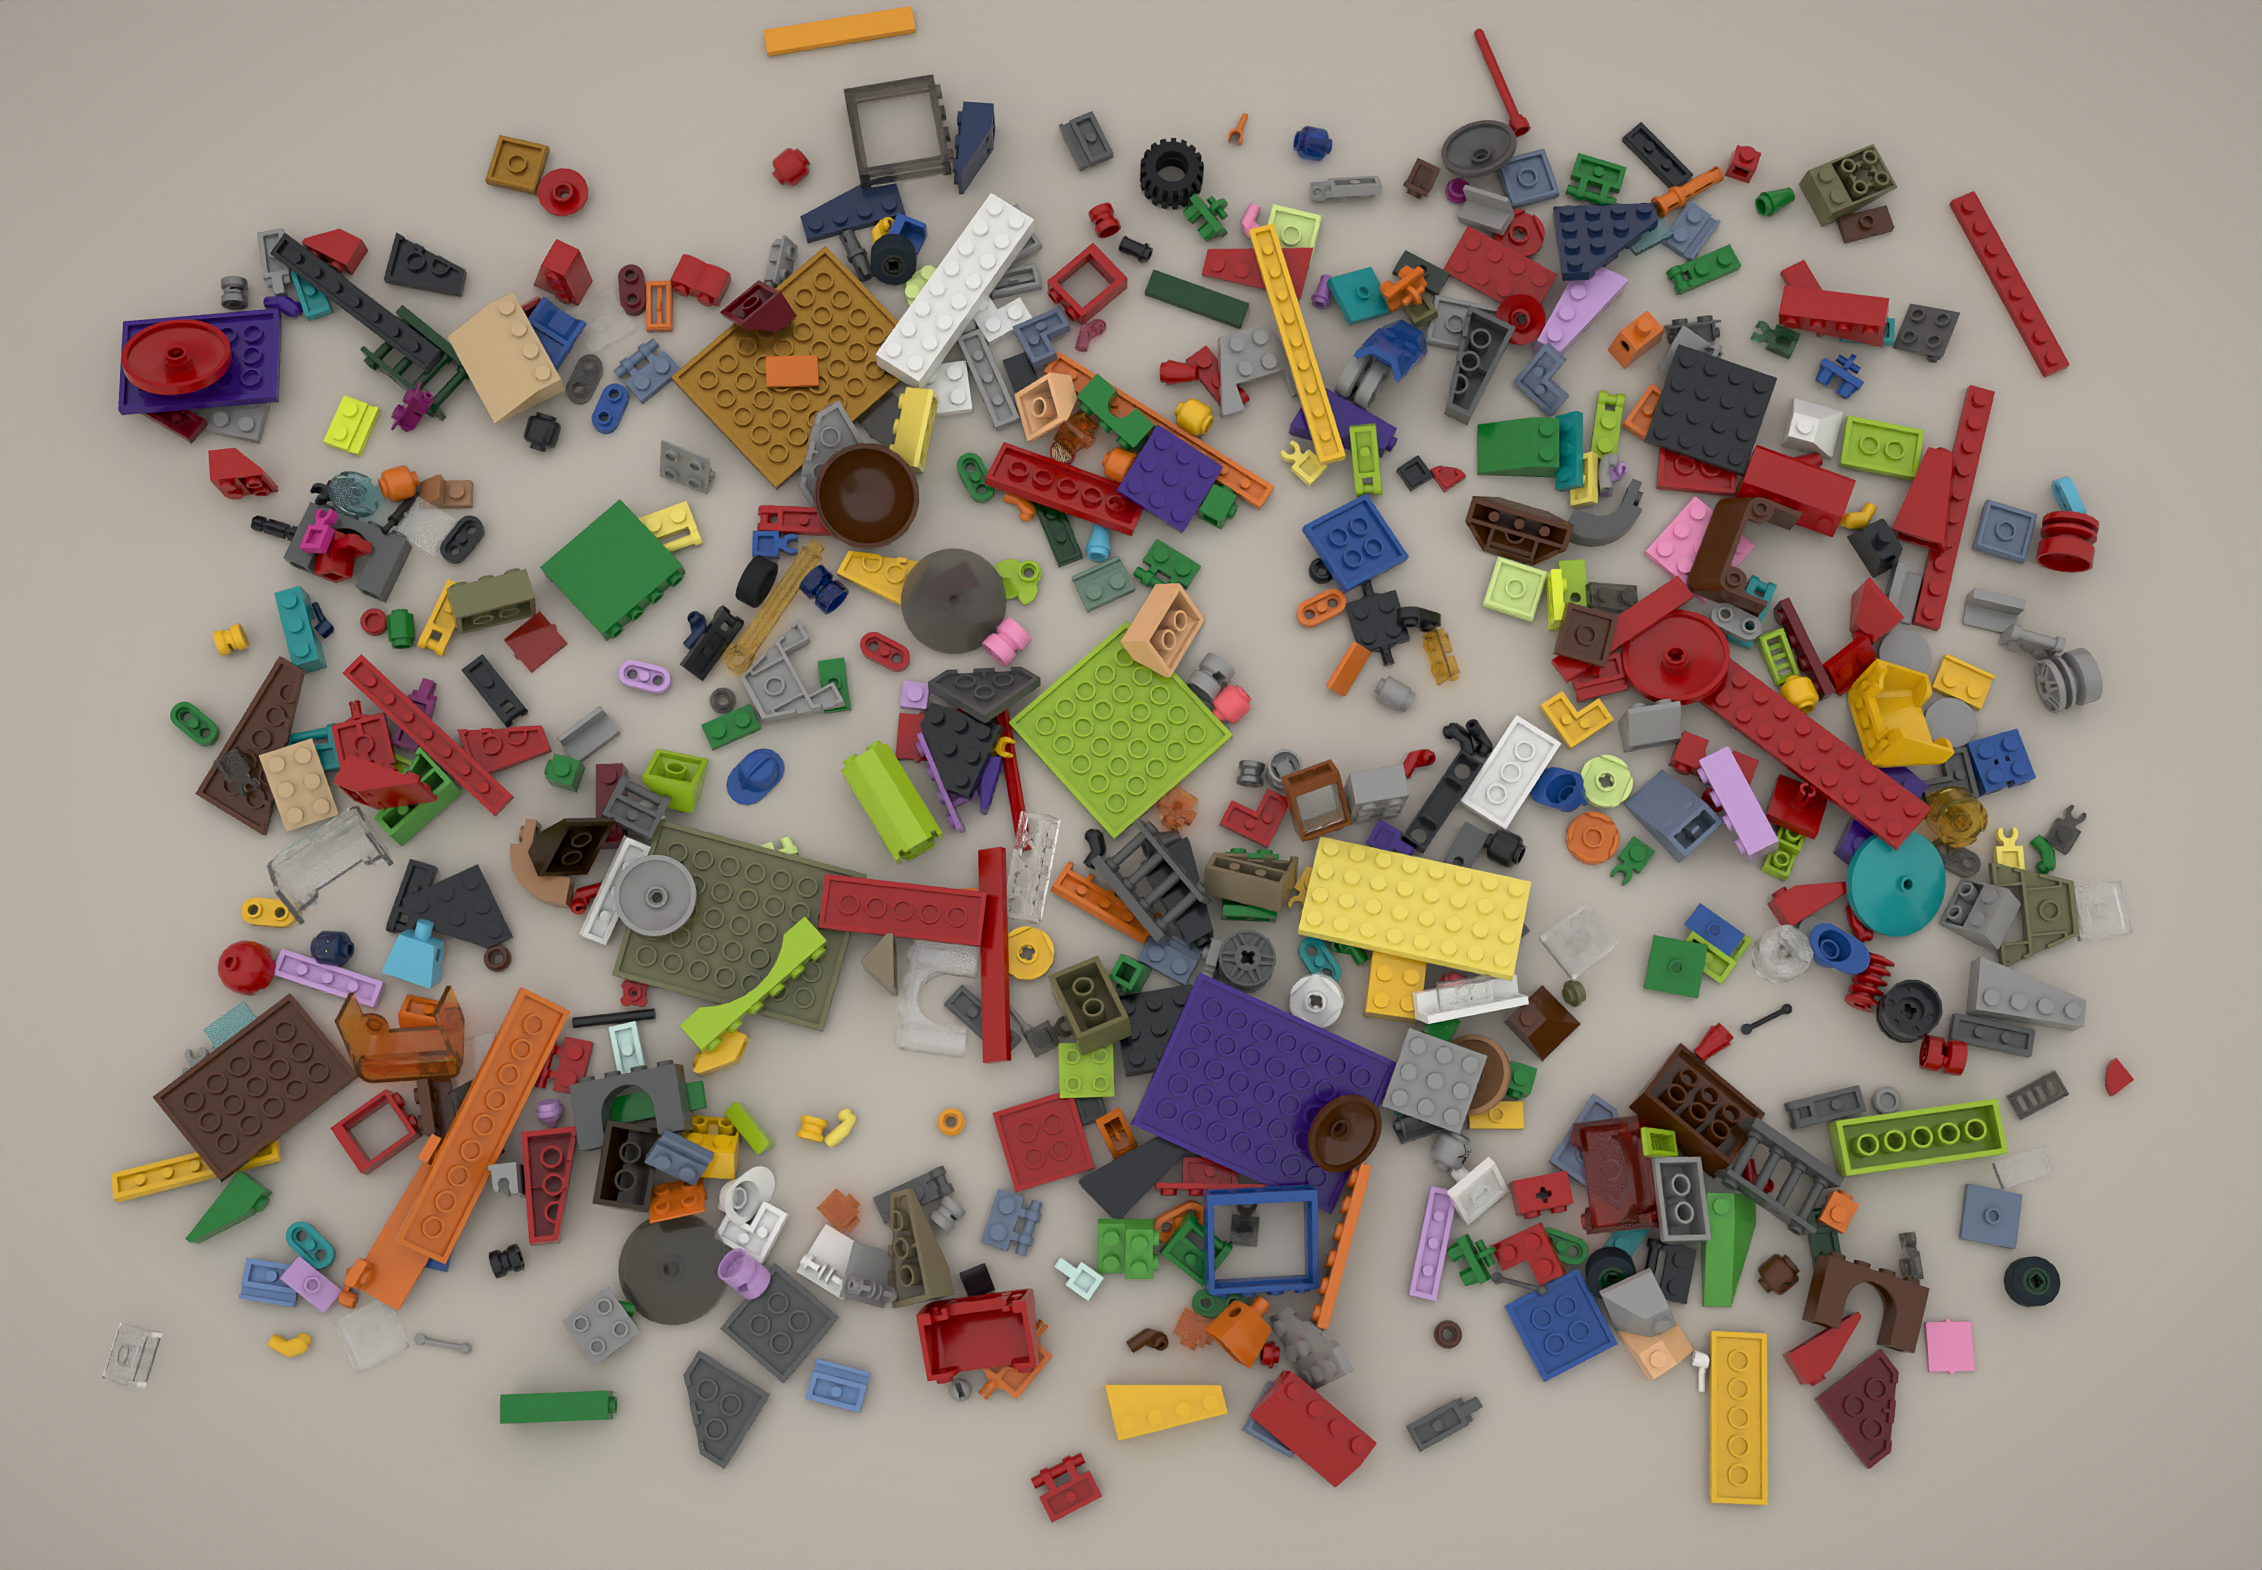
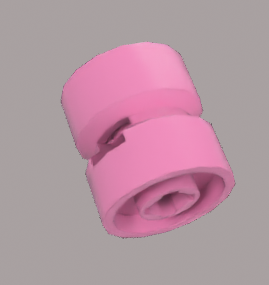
M1006 617L997 627L998 634L992 633L981 643L984 650L1003 667H1007L1016 656L1015 650L1022 651L1031 642L1027 632L1009 617Z

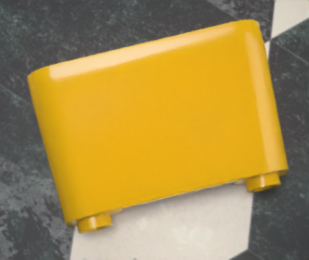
M1876 659L1852 684L1848 691V703L1865 757L1872 765L1878 768L1937 765L1945 763L1954 754L1950 740L1940 737L1934 742L1932 741L1921 708L1932 695L1928 674Z

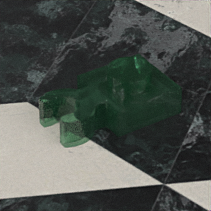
M1758 321L1755 327L1761 329L1763 334L1753 332L1750 339L1757 343L1766 342L1768 344L1765 350L1790 359L1800 333L1779 324L1773 330L1770 329L1766 322Z

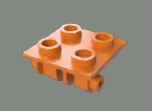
M700 1177L694 1186L682 1180L660 1183L653 1186L649 1205V1222L655 1223L705 1212V1200H708L706 1189H704V1177Z

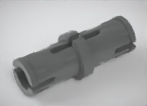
M854 230L844 231L843 234L839 235V239L848 254L847 259L849 263L853 264L861 282L870 280L874 275L866 257L867 252L865 248L861 247Z

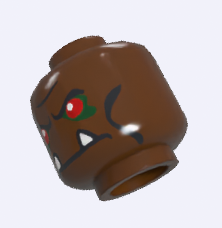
M1774 1254L1758 1267V1273L1761 1278L1757 1281L1767 1293L1773 1291L1777 1295H1783L1799 1282L1797 1274L1800 1270L1786 1254L1784 1256Z

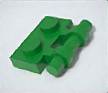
M1578 153L1570 179L1579 182V185L1575 187L1568 184L1565 194L1575 197L1574 200L1580 202L1583 199L1596 203V205L1616 204L1617 199L1608 197L1609 191L1619 193L1627 167ZM1590 185L1600 188V194L1586 190V186Z
M1156 539L1143 559V563L1150 567L1149 570L1145 571L1138 566L1133 575L1140 579V583L1146 587L1150 585L1154 588L1155 584H1166L1155 577L1159 572L1170 579L1167 584L1180 583L1187 590L1201 569V565Z

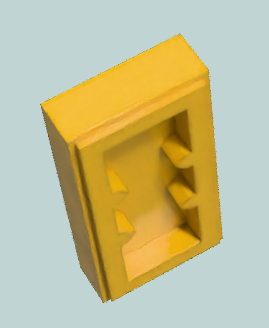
M1500 1101L1486 1113L1468 1116V1129L1523 1130V1101Z

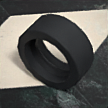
M756 555L747 565L738 582L735 594L737 600L753 608L762 604L775 582L778 573L777 563L761 555Z

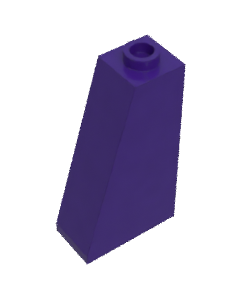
M1325 388L1344 449L1351 450L1350 425L1376 423L1379 457L1382 458L1386 450L1388 452L1392 451L1398 440L1395 438L1396 427ZM1301 407L1290 424L1289 434L1312 441Z

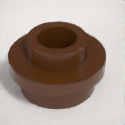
M502 945L490 947L484 954V963L493 972L506 970L512 961L510 951ZM498 954H501L503 956V960L500 963L496 964L494 962V957Z
M1446 1320L1440 1322L1435 1327L1434 1339L1442 1348H1454L1460 1343L1462 1331L1457 1323ZM1445 1329H1449L1452 1332L1450 1340H1446L1443 1337Z

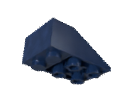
M963 101V109L957 113L958 134L955 136L956 158L953 159L954 184L958 185L959 194H964L994 150L996 127L994 103Z

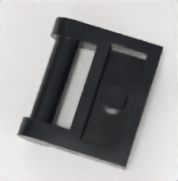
M1648 1238L1647 1247H1649L1645 1270L1650 1268L1655 1277L1660 1250L1665 1251L1666 1256L1660 1289L1666 1300L1684 1305L1687 1304L1697 1250L1680 1245H1669L1661 1242V1240Z

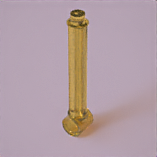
M811 540L807 547L802 546V550L740 640L725 650L723 659L728 671L732 675L741 676L753 664L752 660L756 652L818 562L822 560L820 555L825 548L817 541ZM734 657H745L741 664H732Z

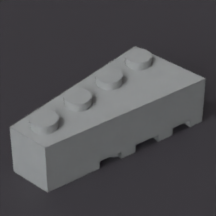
M1980 956L1971 961L1966 1014L2075 1031L2084 1027L2085 999Z

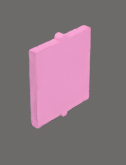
M1945 1319L1944 1322H1924L1928 1372L1948 1371L1949 1374H1954L1955 1371H1975L1971 1321L1951 1322L1950 1319Z

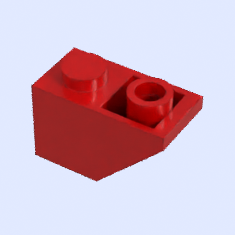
M342 229L307 237L302 241L304 247L323 261L329 263V266L339 273L345 271L353 275L368 252L362 239Z

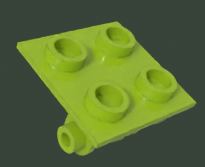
M1058 1043L1060 1098L1115 1097L1113 1043L1083 1056L1076 1043Z

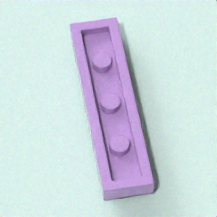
M285 949L280 951L274 973L275 976L374 1009L377 1008L386 985L382 981L337 966L319 964L313 958Z
M1430 1186L1408 1296L1434 1302L1437 1300L1455 1210L1447 1194L1449 1190Z

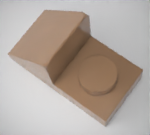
M441 474L420 482L419 508H473V482L471 480H444Z

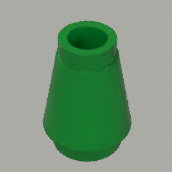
M1789 187L1762 192L1755 200V207L1761 216L1770 217L1793 202L1795 194Z

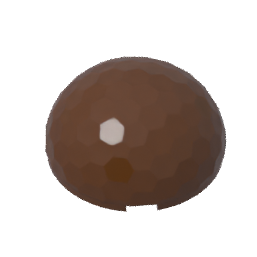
M858 443L844 447L825 462L815 482L814 504L821 523L833 537L852 547L874 549L889 545L909 529L916 517L919 506V486L911 467L898 453L879 444Z

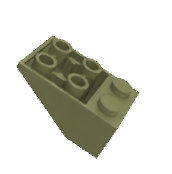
M1874 144L1808 170L1799 183L1822 227L1837 221L1839 217L1854 213L1897 188Z

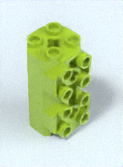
M879 740L870 744L866 748L867 751L859 756L854 754L843 761L845 767L841 771L854 796L877 830L888 852L892 855L897 865L902 864L901 858L906 859L907 862L915 859L935 846L933 841L936 837L940 841L944 836L888 743L882 745Z

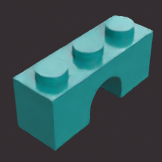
M301 586L274 593L291 662L305 670V674L327 668L322 645L313 630L311 620L315 618L307 592Z

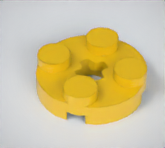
M1030 926L1016 928L1008 934L1009 974L1019 981H1033L1043 977L1052 967L1054 961V946L1050 937L1042 930ZM1024 947H1027L1029 950H1035L1032 959L1029 961L1026 958L1022 959L1020 957Z

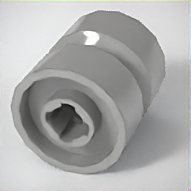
M1207 653L1199 664L1200 670H1195L1186 681V684L1199 697L1212 703L1220 691H1222L1221 685H1227L1234 676L1235 671L1219 656Z
M1288 749L1278 750L1272 754L1266 769V779L1271 787L1284 791L1281 777L1302 770L1303 765L1298 754Z

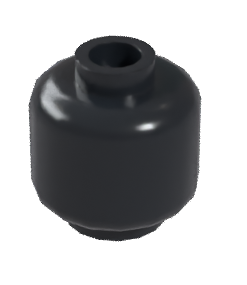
M537 412L536 416L533 415L528 418L523 437L527 442L531 443L530 448L545 452L546 447H556L561 431V425L556 422V417Z
M1503 828L1497 830L1495 834L1490 833L1484 843V848L1487 849V858L1506 868H1510L1514 864L1518 865L1526 851V846L1523 845V838Z

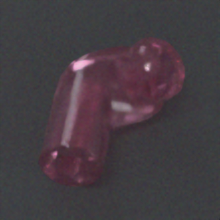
M1094 319L1083 324L1079 330L1075 349L1087 352L1090 340L1106 331V322L1102 319Z

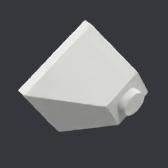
M1793 398L1781 446L1807 454L1817 452L1822 458L1831 460L1843 411Z

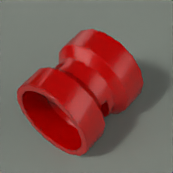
M1102 203L1093 207L1088 212L1091 222L1096 225L1095 232L1098 238L1110 237L1121 229L1118 219L1113 216L1114 209L1112 204Z

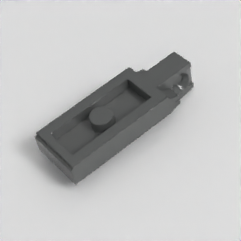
M1460 1397L1407 1425L1406 1429L1417 1449L1421 1452L1468 1426V1423L1473 1421L1471 1413L1483 1406L1478 1397H1474L1465 1403Z

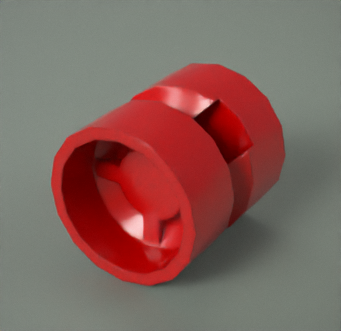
M1927 1034L1923 1038L1920 1047L1919 1067L1933 1072L1941 1069L1944 1074L1961 1076L1967 1061V1043L1954 1039H1949L1945 1042L1942 1037Z

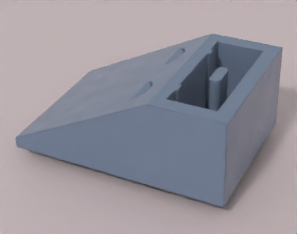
M1661 770L1624 804L1678 863L1724 823L1702 799L1664 770Z

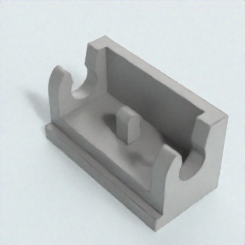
M517 1162L488 1165V1171L492 1175V1186L497 1193L500 1192L499 1181L502 1180V1188L506 1196L509 1197L511 1193L518 1194L521 1198L526 1197L524 1165Z

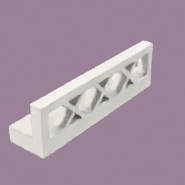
M1514 974L1512 981L1489 977L1412 992L1415 1019L1427 1024L1529 1004L1528 996L1520 994L1518 991L1516 974Z

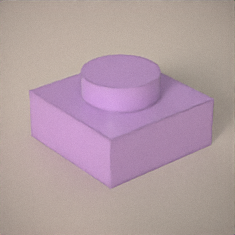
M904 680L900 707L902 709L927 712L930 695L928 683Z

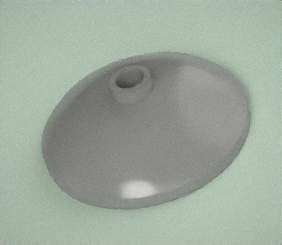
M648 855L630 863L619 875L614 889V904L620 919L631 930L651 937L668 935L680 929L691 917L697 899L696 885L690 872L677 860L663 855ZM656 894H661L663 897L659 903L653 901V897Z

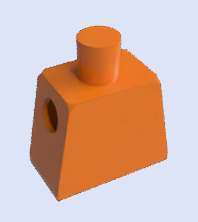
M1646 311L1619 332L1608 351L1625 369L1662 340L1664 329L1650 312ZM1623 345H1629L1630 350L1625 349Z
M1257 1296L1250 1306L1235 1300L1205 1331L1234 1361L1250 1369L1271 1334V1327L1262 1319L1271 1305L1260 1296Z

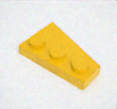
M848 550L837 571V576L908 609L931 566V561L921 560L920 562L907 560V558L902 557L890 558L880 556L879 554Z

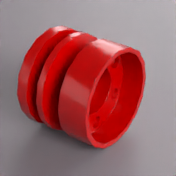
M2054 511L2043 516V528L2040 531L2043 539L2038 543L2037 563L2047 569L2059 572L2077 573L2090 570L2094 563L2095 547L2093 544L2097 542L2099 521L2087 514L2073 511Z

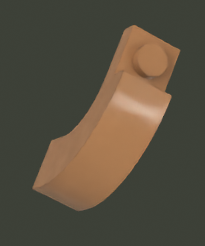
M526 819L525 826H521L519 831V841L522 844L511 843L510 859L513 871L522 886L535 898L551 906L570 909L575 882L570 877H538L528 850L536 835L541 832L542 825L537 820Z

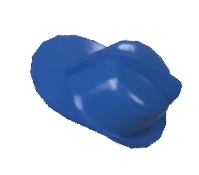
M765 748L749 753L728 776L726 785L732 800L739 804L751 805L763 799L783 777L785 768L779 754Z
M1551 767L1545 769L1530 791L1534 801L1565 813L1576 810L1580 805H1587L1584 779L1581 774L1562 768Z
M1829 923L1816 925L1812 929L1809 937V949L1813 960L1818 965L1824 968H1835L1847 974H1859L1867 969L1870 963V954L1866 946L1857 938Z

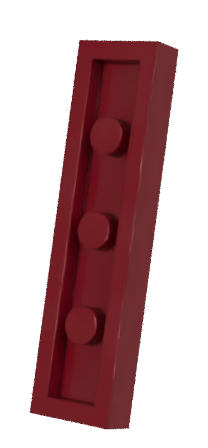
M1790 598L1783 599L1773 608L1774 618L1777 624L1782 625L1790 648L1794 649L1797 656V665L1801 672H1805L1806 676L1812 680L1818 693L1819 701L1827 699L1835 692V689Z

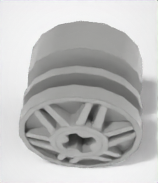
M2079 648L2065 652L2061 657L2055 655L2049 659L2038 660L2035 663L2034 682L2036 690L2044 707L2049 712L2058 713L2064 709H2071L2075 704L2081 706L2101 698V673L2097 662L2088 650Z

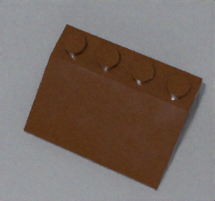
M1681 1043L1674 1049L1629 1106L1633 1112L1652 1128L1674 1131L1677 1149L1687 1157H1701L1703 1170L1713 1179L1717 1177L1715 1175L1716 1170L1726 1169L1748 1140L1747 1133L1740 1129L1743 1120L1758 1117L1762 1120L1765 1115L1761 1109Z

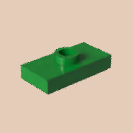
M844 657L818 661L821 688L834 682L846 704L843 707L824 710V713L850 711L851 704Z

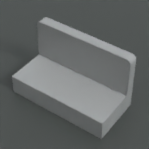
M1465 185L1463 192L1467 200L1457 215L1459 222L1503 236L1515 216L1509 199L1505 196Z
M1898 561L1891 568L1885 595L1905 617L1900 623L1909 625L1916 605L1922 576L1907 572L1908 564Z
M1974 588L1966 597L1962 624L2002 634L2013 623L2017 624L2018 615L2025 610L2026 600Z
M599 706L559 735L557 739L572 759L579 760L582 763L621 733L601 706Z

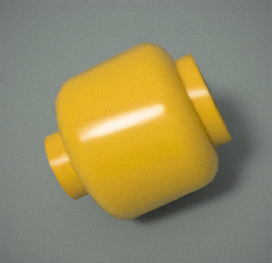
M1190 398L1185 403L1180 402L1174 412V415L1177 416L1176 425L1195 437L1201 434L1205 435L1214 422L1212 409L1194 398Z
M1793 675L1785 680V684L1780 688V695L1803 713L1809 714L1816 708L1819 696L1810 678Z

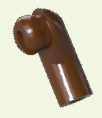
M1150 1328L1142 1330L1126 1341L1133 1353L1144 1346L1163 1351L1169 1345L1168 1338L1163 1332Z

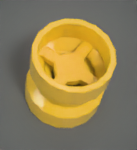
M240 623L232 625L226 631L220 629L213 632L214 642L221 656L229 655L235 649L243 650L249 648L246 633Z

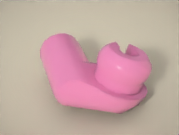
M1252 203L1249 204L1240 223L1248 239H1250L1249 229L1259 227L1256 219L1261 211L1259 206Z

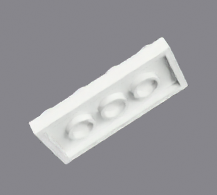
M1516 715L1466 791L1460 804L1499 829H1507L1561 745V742Z

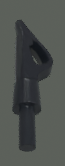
M416 491L414 497L405 499L395 512L388 517V523L381 529L383 534H387L393 526H398L401 520L407 517L420 495L419 492Z

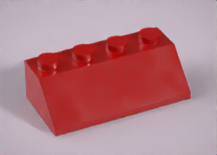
M1756 445L1745 473L1737 485L1735 498L1762 497L1799 511L1802 514L1795 523L1796 525L1833 538L1844 516L1856 480Z
M1282 1371L1249 1415L1333 1487H1337L1359 1468L1377 1444L1292 1371Z

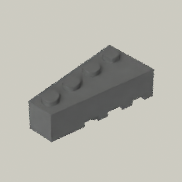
M1471 305L1468 306L1444 415L1468 425L1512 338L1515 326Z

